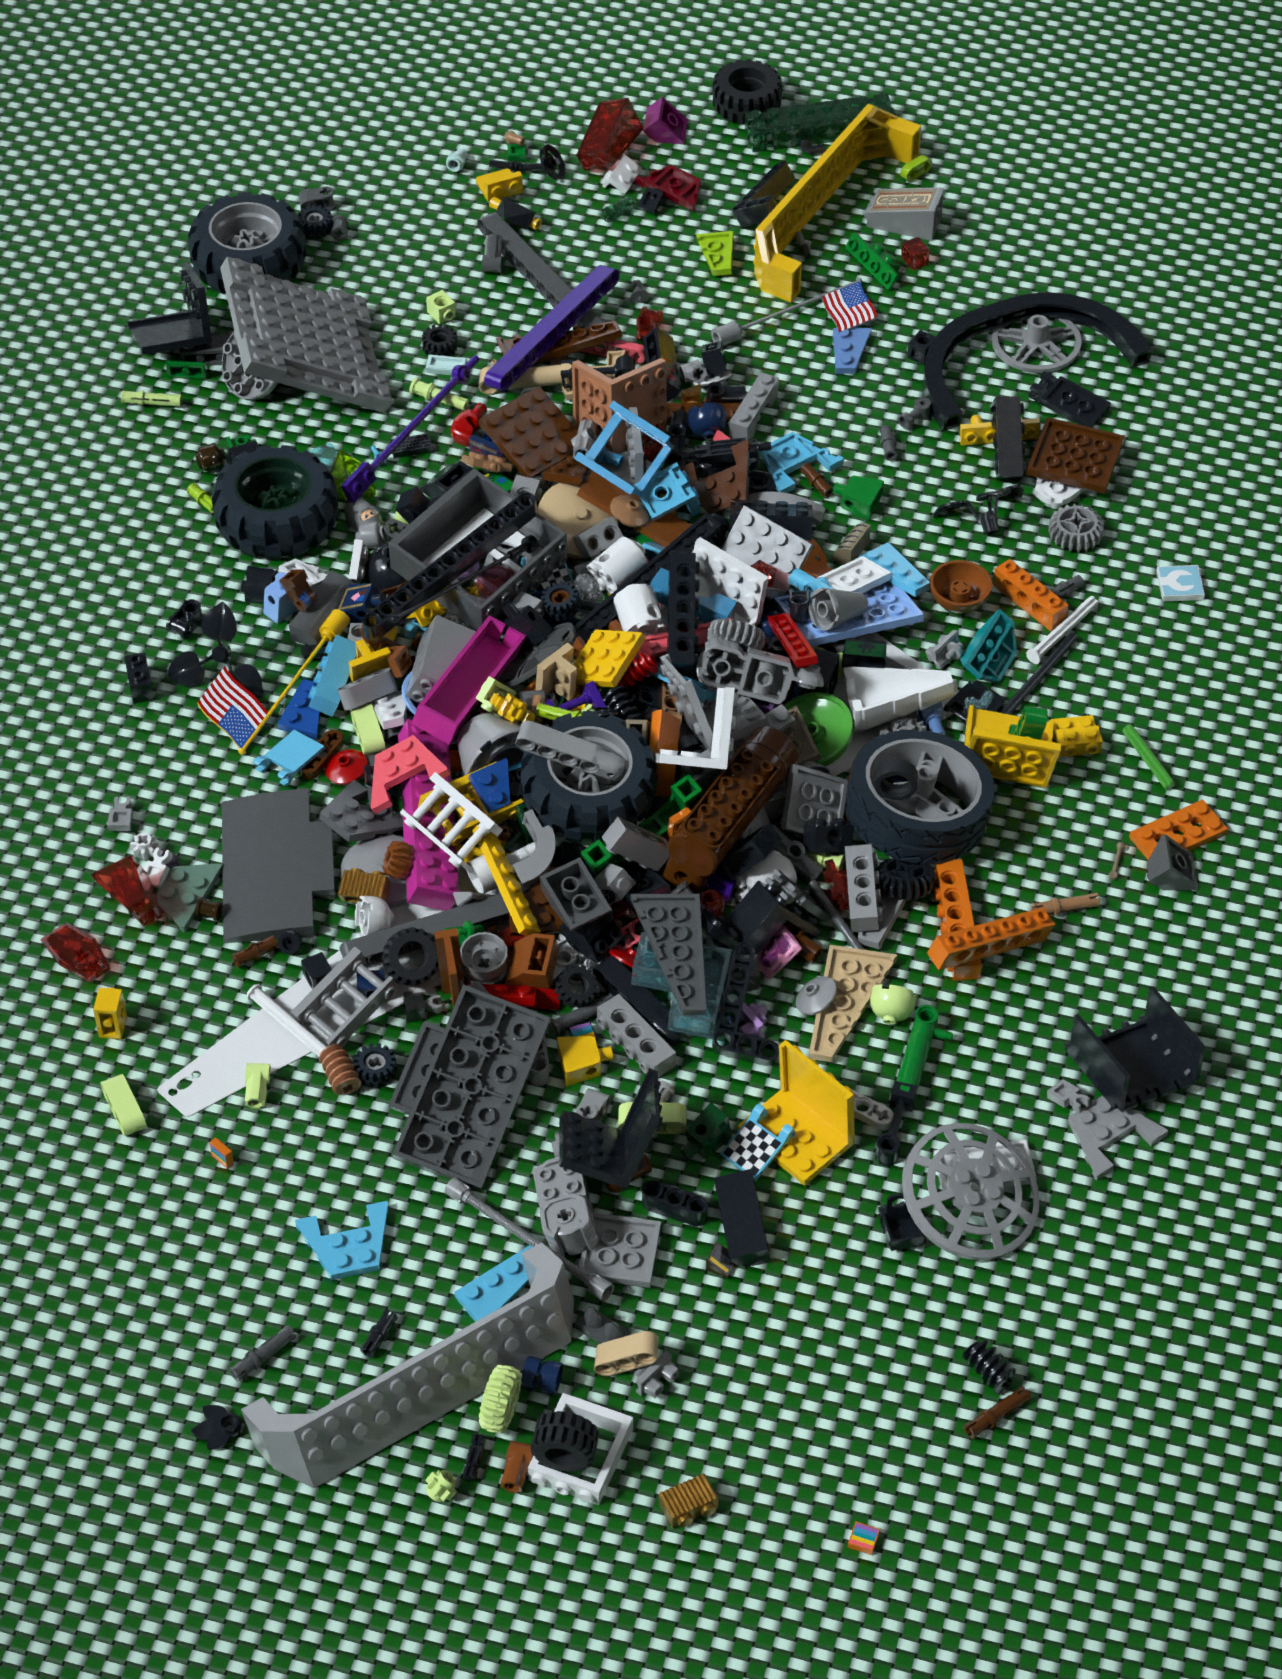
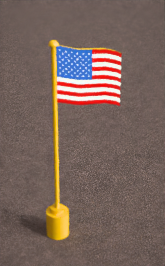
M334 609L319 628L323 639L269 712L250 691L233 678L224 666L197 704L213 723L228 734L239 748L238 752L240 755L246 754L245 750L326 641L333 642L336 635L341 636L350 623L349 616L339 609Z

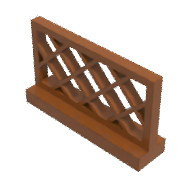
M457 928L434 932L443 994L451 993L453 1008L458 999L459 991L465 985Z

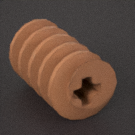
M333 1044L323 1049L319 1055V1061L332 1087V1091L338 1095H348L357 1091L361 1086V1080L358 1078V1073L355 1071V1066L352 1064L348 1051L344 1050L340 1044Z

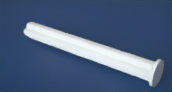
M1094 596L1086 599L1034 649H1029L1026 652L1028 660L1034 664H1039L1041 657L1098 605V600Z
M255 984L249 989L246 996L247 999L254 1000L318 1057L321 1051L328 1047L262 991L261 985Z

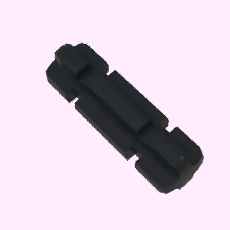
M475 1433L472 1435L471 1445L465 1462L466 1466L463 1470V1479L466 1481L474 1482L477 1478V1470L479 1469L483 1454L482 1450L486 1443V1437L483 1434Z

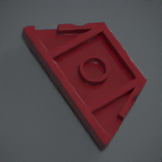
M669 165L662 169L651 171L650 176L644 178L640 175L636 176L635 184L644 188H658L663 191L665 198L694 211L700 191L701 179Z

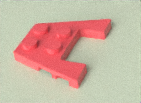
M412 735L375 755L371 809L377 814L392 806L388 789L427 769L429 778L434 772L442 778L451 775V773L434 754Z

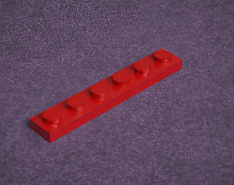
M789 613L768 616L769 626L797 668H809L813 664H818L816 653Z

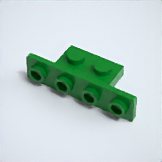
M853 232L845 249L887 290H891L899 277L897 272L901 267L896 261V257L888 253L884 245L878 242L875 244L867 243L861 236Z

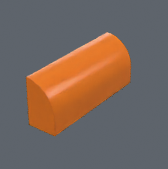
M664 710L652 712L649 747L654 753H659V749L678 751L681 719ZM657 763V783L654 796L670 798L672 793L671 786L674 785L676 764Z

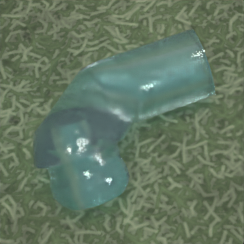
M986 690L978 700L973 696H969L964 701L965 708L968 710L969 705H974V708L985 710L994 695L991 691Z

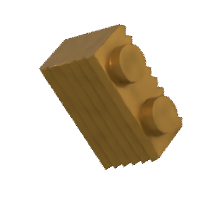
M358 868L345 869L338 896L342 901L351 903L362 901L359 898L360 896H375L387 902L391 882L385 873L380 871L364 873L363 870Z
M704 1473L659 1493V1506L672 1529L677 1526L686 1527L693 1522V1519L699 1516L708 1517L718 1508L719 1498Z

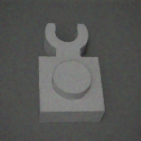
M115 797V808H110L108 831H131L133 817L132 809H130L131 799L127 797L125 803H119V798Z
M1064 1079L1047 1091L1048 1099L1063 1108L1071 1105L1073 1111L1077 1113L1082 1112L1081 1104L1087 1107L1090 1106V1098L1087 1095L1081 1094L1079 1088Z

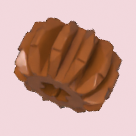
M392 841L390 843V846L387 847L382 866L385 875L395 879H404L410 873L415 853L412 845L403 841Z

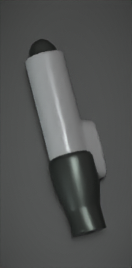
M797 231L795 238L800 246V250L805 258H809L811 256L810 245L808 242H805L802 233Z

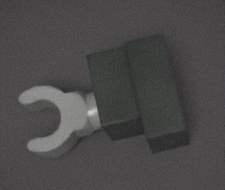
M413 991L403 992L406 1023L425 1020V1010L433 1013L442 1012V1005H435V1003H440L441 996L434 995L423 1001V995L413 996Z

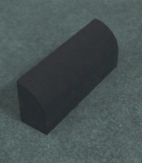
M751 1169L715 1177L714 1182L730 1260L740 1266H755L772 1262Z

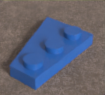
M302 679L277 723L279 730L290 733L296 730L311 739L318 740L320 712L309 707L311 698L308 697L312 686L316 687L317 685L314 681Z

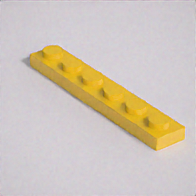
M478 825L472 830L473 834L479 828ZM492 832L485 834L478 842V845L519 934L525 936L532 933L540 934L541 931L537 925V920L533 916L529 908V902L524 897L521 885L517 881L513 868L506 858L505 850L501 847L495 834Z

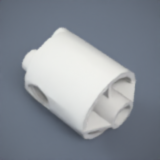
M622 536L588 564L587 569L594 575L596 579L595 585L601 591L605 589L612 594L648 562L644 556L646 552L643 546L637 541Z
M631 584L618 592L614 597V605L623 631L642 632L644 636L667 630L652 586L647 584Z
M773 850L764 860L734 879L737 881L735 886L737 891L735 892L736 899L740 902L758 880L767 885L768 883L765 880L767 877L771 880L773 879L772 876L775 869L782 871L789 879L797 883V876L792 862L781 853ZM782 887L777 888L779 893L782 891L786 893Z

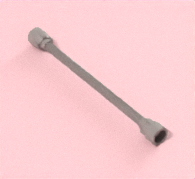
M452 1178L447 1183L445 1194L460 1204L462 1202L469 1203L532 1247L541 1243L540 1240L476 1198L470 1192L471 1187L458 1178ZM544 1244L563 1261L565 1270L572 1273V1275L588 1286V1292L601 1301H605L611 1296L614 1290L612 1283L598 1274L593 1276L586 1273Z

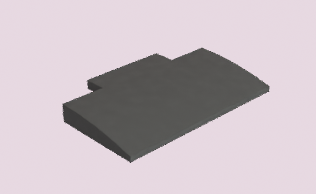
M309 789L262 793L222 802L224 943L262 941L271 935L278 940L282 933L287 930L296 931L301 938L314 937L313 896L335 895L333 831L322 821H310Z
M463 985L445 1028L426 1021L423 1022L391 1098L389 1108L409 1115L394 1149L393 1159L450 1180L456 1177L466 1185L482 1190L551 1017Z

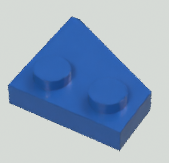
M507 758L469 775L468 779L488 813L510 804Z

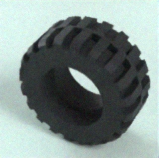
M746 59V61L736 60L735 63L730 62L727 63L726 67H721L714 76L713 106L716 112L722 118H727L729 122H737L740 125H743V123L748 125L760 124L764 120L768 121L781 107V77L767 63L763 64L761 61H751V59Z

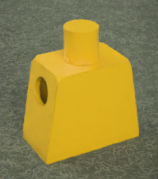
M593 1036L557 1037V1051L566 1086L600 1076L601 1062L613 1060L611 1046L598 1048L596 1039Z

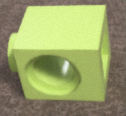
M443 290L426 297L427 312L439 324L456 317L455 302Z

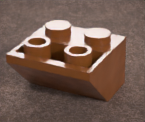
M532 933L516 941L505 983L550 989L560 949L555 935Z

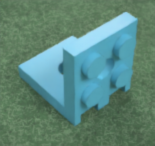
M677 462L657 472L640 497L653 521L685 504L693 517L700 514L698 507L701 505L698 499L699 495L694 486L691 488L688 475L685 470H680ZM663 489L667 491L666 496L663 498L656 496L658 490Z

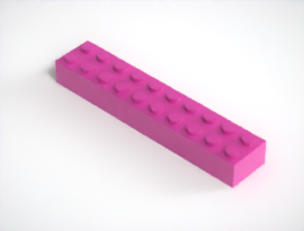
M407 719L398 734V743L414 735L451 773L449 744L411 724L412 720ZM427 769L401 782L402 810L406 811L410 816L418 809L420 795L434 790L435 783L433 784L429 779ZM451 775L443 779L449 783L451 782ZM445 803L440 806L442 810L448 803ZM428 811L418 822L424 828H427L436 818V815L433 811ZM454 811L448 816V819L450 820L453 826ZM403 816L404 842L412 845L415 852L410 873L406 876L407 903L444 911L451 909L456 902L453 893L459 892L457 867L448 861L451 856L417 827L414 830L404 822L406 817ZM441 825L433 835L439 841H442L447 832ZM449 846L448 848L456 854L455 846Z

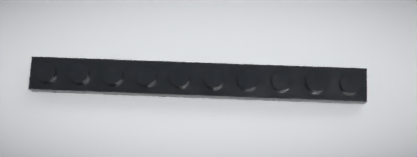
M705 513L574 626L576 633L572 640L575 642L576 638L581 636L584 642L587 643L595 629L605 630L610 622L618 619L614 605V597L618 592L631 584L650 585L660 568L669 571L670 552L692 553L695 541L700 537L708 541L720 531L721 524Z

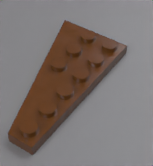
M616 321L592 324L590 328L585 329L575 326L573 330L567 331L533 365H539L551 359H558L570 353H577L588 347H596L598 344L607 341H614L622 337L621 329ZM520 334L513 335V339L503 340L502 337L496 338L497 345L503 356L523 338L520 337Z

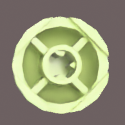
M883 984L872 987L870 1005L876 1016L883 1019L884 1023L895 1025L897 1021L909 1018L914 1011L917 1001V994L913 995L914 991L896 985H889V989H882Z

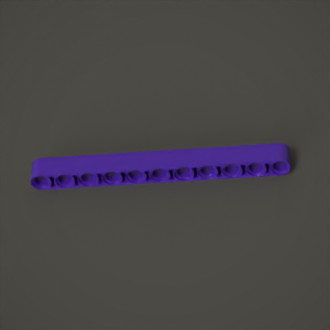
M603 265L597 266L486 372L484 377L485 386L506 391L618 283L620 277L619 270Z

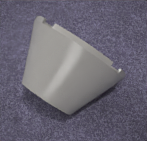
M491 713L480 714L470 719L462 727L457 737L463 775L465 776L505 758L508 760V768L521 761L524 750L519 749L515 744L520 725Z

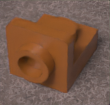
M406 645L391 646L388 648L391 652V656L388 659L389 666L395 678L403 677L412 666L413 661Z

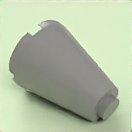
M819 588L811 594L810 598H813L812 604H809V614L816 627L820 626L823 631L831 630L865 613L868 608V600L863 593Z

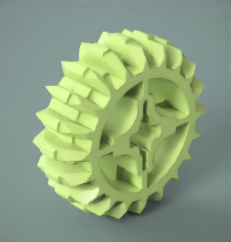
M498 1365L492 1371L484 1390L480 1407L479 1423L481 1428L492 1433H503L508 1428L517 1407L521 1391L522 1376L520 1370L508 1365Z

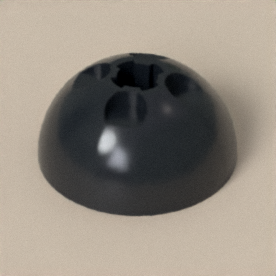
M388 543L376 548L370 554L365 564V580L367 584H374L379 591L408 582V580L391 569Z

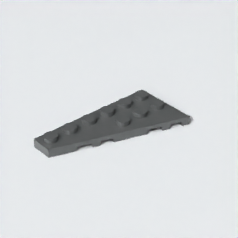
M631 894L630 900L682 1015H706L700 894Z

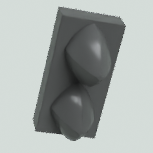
M594 1307L586 1309L584 1315L576 1323L578 1331L599 1344L630 1335L629 1330L598 1312Z

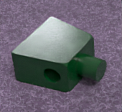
M710 1103L686 1129L688 1143L680 1151L688 1160H691L697 1153L704 1159L710 1157L732 1138L728 1116L713 1103Z

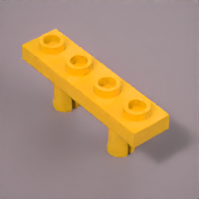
M973 415L970 418V424H960V445L993 443L996 429L992 428L991 422L983 423L981 416ZM1021 418V422H1024L1025 425L1022 441L1039 439L1041 423L1039 418Z

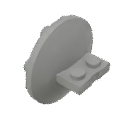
M234 331L223 346V380L229 390L240 398L247 400L263 398L277 386L278 382L244 373Z

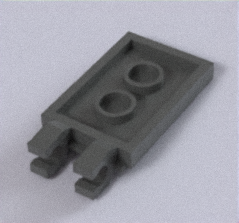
M775 869L773 871V879L766 878L765 881L774 890L782 887L787 892L785 894L782 891L779 895L788 904L796 901L824 923L831 919L829 914L802 887L789 879L782 871Z

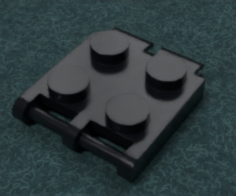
M976 680L974 683L968 682L944 706L943 710L946 712L950 711L959 717L961 722H967L969 705H974V708L999 713L1003 708L1004 697L993 690L987 693L989 688Z

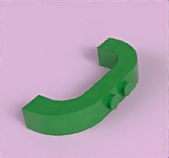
M687 774L671 786L672 793L668 801L638 826L666 838L669 818L686 807L692 811L703 796L702 789ZM599 839L581 852L582 858L596 875H599L608 863L621 868H625L633 863L618 853L617 855L610 853Z

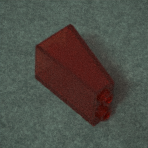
M629 98L603 101L598 104L576 154L584 171L612 167L643 131L644 128Z

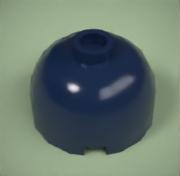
M703 403L704 407L697 408V405L693 406L687 413L689 427L693 434L705 440H712L717 430L722 433L724 432L728 416L727 410H724L723 405Z

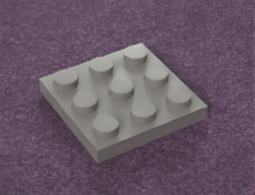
M797 764L790 765L781 830L803 836L804 823L813 822V819H825L827 822H832V818H843L848 780Z
M592 1213L599 1240L591 1251L588 1249V1246L584 1247L585 1251L581 1254L579 1268L593 1276L598 1274L610 1283L650 1288L661 1221Z

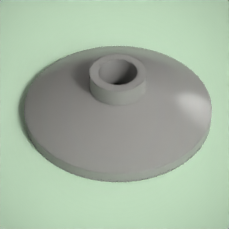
M826 976L810 980L801 988L796 997L797 1009L804 1015H814L822 1012L835 999L837 993L836 983L833 979Z

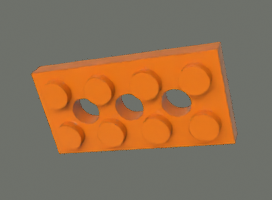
M1202 799L1130 831L1129 838L1149 860L1158 844L1155 840L1160 839L1164 834L1191 851L1227 835L1228 828ZM1192 823H1199L1202 826H1193ZM1174 831H1181V832H1183L1184 834H1183V835H1179V834H1174L1173 832H1174Z

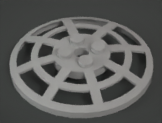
M969 1123L943 1125L925 1134L913 1146L906 1158L902 1174V1189L907 1209L922 1233L941 1249L965 1259L991 1260L1011 1253L1031 1234L1039 1213L1038 1186L1033 1171L1023 1155L1014 1145L998 1133ZM966 1129L988 1136L987 1143L974 1140L959 1141L952 1130ZM942 1132L950 1143L940 1149L933 1159L918 1155L922 1147L930 1139ZM997 1142L1001 1143L1015 1156L1023 1169L1015 1170L1010 1161L1000 1151L995 1149ZM964 1147L983 1149L984 1152L981 1160L969 1158ZM952 1150L955 1151L960 1160L953 1168L940 1163L941 1159ZM993 1155L1005 1165L1009 1172L999 1174L990 1165ZM914 1164L929 1168L927 1172L929 1196L916 1200L912 1182ZM936 1171L947 1176L946 1190L937 1192L935 1183ZM1028 1178L1033 1195L1032 1214L1021 1207L1022 1187L1020 1179ZM970 1182L978 1184L980 1192L972 1190ZM1014 1182L1015 1202L1003 1195V1183ZM950 1199L961 1210L958 1219L946 1209L942 1201ZM1001 1204L1011 1210L1006 1219L997 1224L993 1210ZM934 1205L940 1215L949 1224L954 1226L948 1239L932 1227L924 1217L921 1209ZM970 1215H984L988 1227L969 1225L967 1221ZM1018 1215L1028 1225L1018 1238L1003 1246L1000 1231L1008 1227ZM963 1231L974 1235H991L994 1249L976 1250L963 1247L957 1243Z

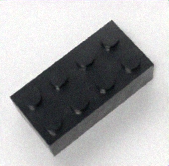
M746 500L731 502L729 533L743 506H748L803 539L812 540V505H808L807 502H797L796 504H788L786 501H777L775 504L764 500H758L755 503H747Z

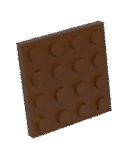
M540 386L485 415L478 421L480 427L522 476L534 479L542 475L551 466L556 465L559 461L566 459V457L574 453L571 439L577 435L578 430Z
M1047 417L1028 465L1026 475L1106 493L1125 436Z

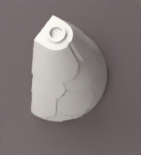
M867 667L843 668L845 692L848 700L847 706L854 721V732L865 731L895 718L906 716L916 710L922 711L953 697L954 692H957V681L952 679L950 671Z

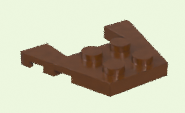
M749 440L731 446L736 462L735 466L699 480L697 469L693 462L679 467L681 471L685 470L688 475L691 488L694 486L701 506L707 514L714 513L719 515L729 511L731 502H735V500H746L748 503L749 450H751Z

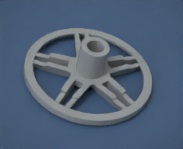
M1034 315L1027 319L1028 330L1016 328L1003 329L1001 327L993 329L992 346L997 356L1013 368L1032 373H1043L1044 371L1048 373L1070 365L1080 353L1082 339L1078 328L1070 320L1055 318L1068 327L1062 328L1060 326L1048 329V319L1043 315ZM1075 336L1074 350L1066 357L1061 352L1062 350L1054 343ZM998 338L1022 345L1017 350L1016 355L1011 358L1000 347ZM1028 349L1029 351L1024 355V357L1020 361H1018L1025 353V351ZM1036 350H1039L1055 363L1049 365H1030L1024 362Z

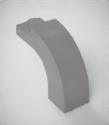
M532 809L524 812L523 823L534 841L535 850L528 858L512 866L513 873L521 885L522 892L533 887L540 879V876L549 870L555 853V834L553 828L549 825L544 827L539 821V815H535Z

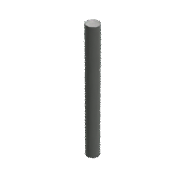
M812 880L809 882L808 886L850 946L864 950L817 881Z

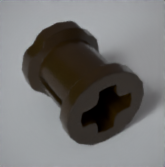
M199 897L195 905V916L200 917L202 915L218 921L222 914L223 902L207 901L204 897Z

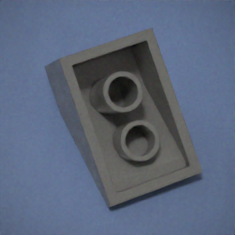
M580 857L540 876L543 894L570 931H574L612 912L611 907Z

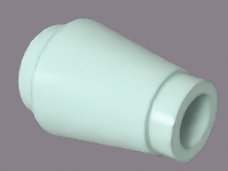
M459 148L449 155L446 159L447 168L452 172L462 170L467 157V151L464 148Z

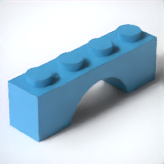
M660 568L650 586L653 587L658 602L668 606L669 571ZM719 593L710 597L695 596V598H699V609L695 611V616H699V621L703 623L713 622L716 619L732 618L737 601Z

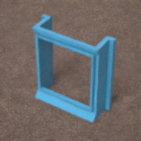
M612 401L609 408L614 412V415L586 456L578 452L574 459L632 496L634 493L641 497L675 446L669 442L671 438L669 435L617 402ZM623 420L663 445V448L636 488L595 462Z

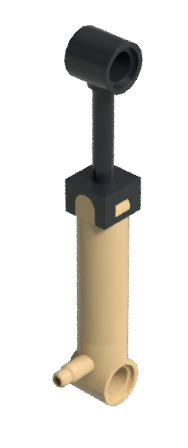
M623 355L616 359L614 366L593 369L604 375L615 374L616 378L634 370L635 360L631 356ZM493 359L491 361V367L497 362V360ZM575 359L561 360V365L530 367L508 389L562 384L563 388H572V362ZM484 367L480 371L479 390L484 394L491 395L496 393L497 390L485 386L484 377L491 367Z

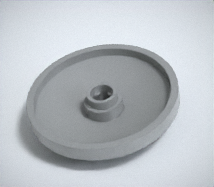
M377 835L375 838L358 842L348 850L341 862V879L343 871L345 869L351 870V868L361 869L364 873H372V871L384 873L382 866L387 847L390 846L392 841L404 842V837ZM386 875L391 882L386 902L389 908L407 904L406 877L404 879H395Z

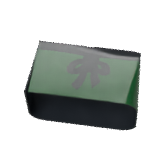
M846 638L842 657V669L845 667L886 668L887 642Z

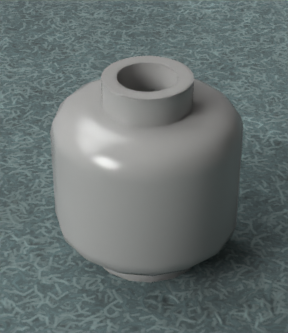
M377 521L361 524L358 532L355 533L356 539L363 540L368 550L378 548L384 544V541H387L385 526Z

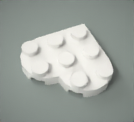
M1036 477L1037 482L1034 495L1042 502L1050 505L1051 508L1059 509V507L1071 502L1087 489Z

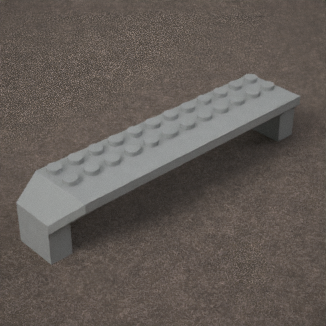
M542 1242L521 1253L530 1283L528 1293L312 1414H278L264 1397L242 1408L241 1411L255 1448L274 1470L312 1488H316L484 1392L489 1377L496 1366L508 1365L521 1371L528 1355L544 1358L570 1343L572 1338L574 1297L563 1261Z

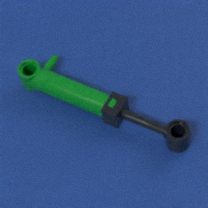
M930 1005L920 1006L915 1012V1020L897 1079L894 1081L891 1091L890 1107L895 1108L888 1133L879 1136L876 1143L875 1158L883 1166H892L899 1159L900 1140L897 1137L904 1110L913 1112L917 1091L933 1037L944 1040L953 1039V1033L937 1029L938 1011Z

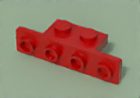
M482 984L490 995L524 1008L558 1010L560 1007V1001L557 999L559 995L554 992L556 987L548 989L527 985Z

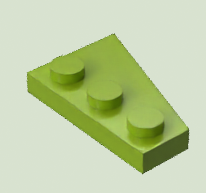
M733 231L696 234L697 242L712 275L724 276L732 274Z

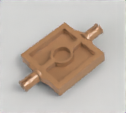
M469 452V455L462 454L461 461L473 467L486 468L492 472H511L512 464L506 462V458L488 454L487 458V455L477 452Z

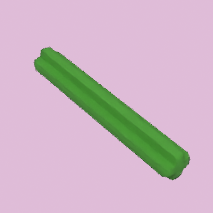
M1131 724L1124 727L1122 732L1166 790L1174 787L1175 781L1137 730Z

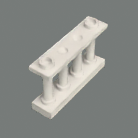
M434 772L429 778L435 783L431 794L412 816L404 810L400 813L406 817L404 822L414 830L417 827L451 856L448 861L459 869L462 866L468 871L471 867L463 861L464 858L485 834L492 832L498 837L503 829L440 775ZM447 793L450 796L448 799L449 803L431 824L424 828L418 821L441 795L444 796ZM462 806L465 809L464 815L444 839L439 841L433 834L455 808L458 809ZM477 819L480 822L479 828L458 853L454 854L448 848L449 845L470 821L473 822Z

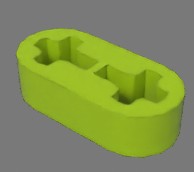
M920 155L902 167L900 176L911 182L930 170L932 160L925 155Z

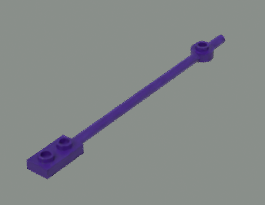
M474 355L465 365L454 366L451 373L452 379L371 464L363 462L346 479L341 488L349 503L356 502L377 480L374 472L456 385H465L469 382L471 377L470 370L480 361L478 356Z

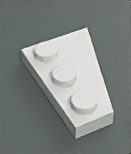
M402 692L389 696L384 695L369 702V704L372 703L377 720L384 730L405 724L407 709L409 708L404 702Z

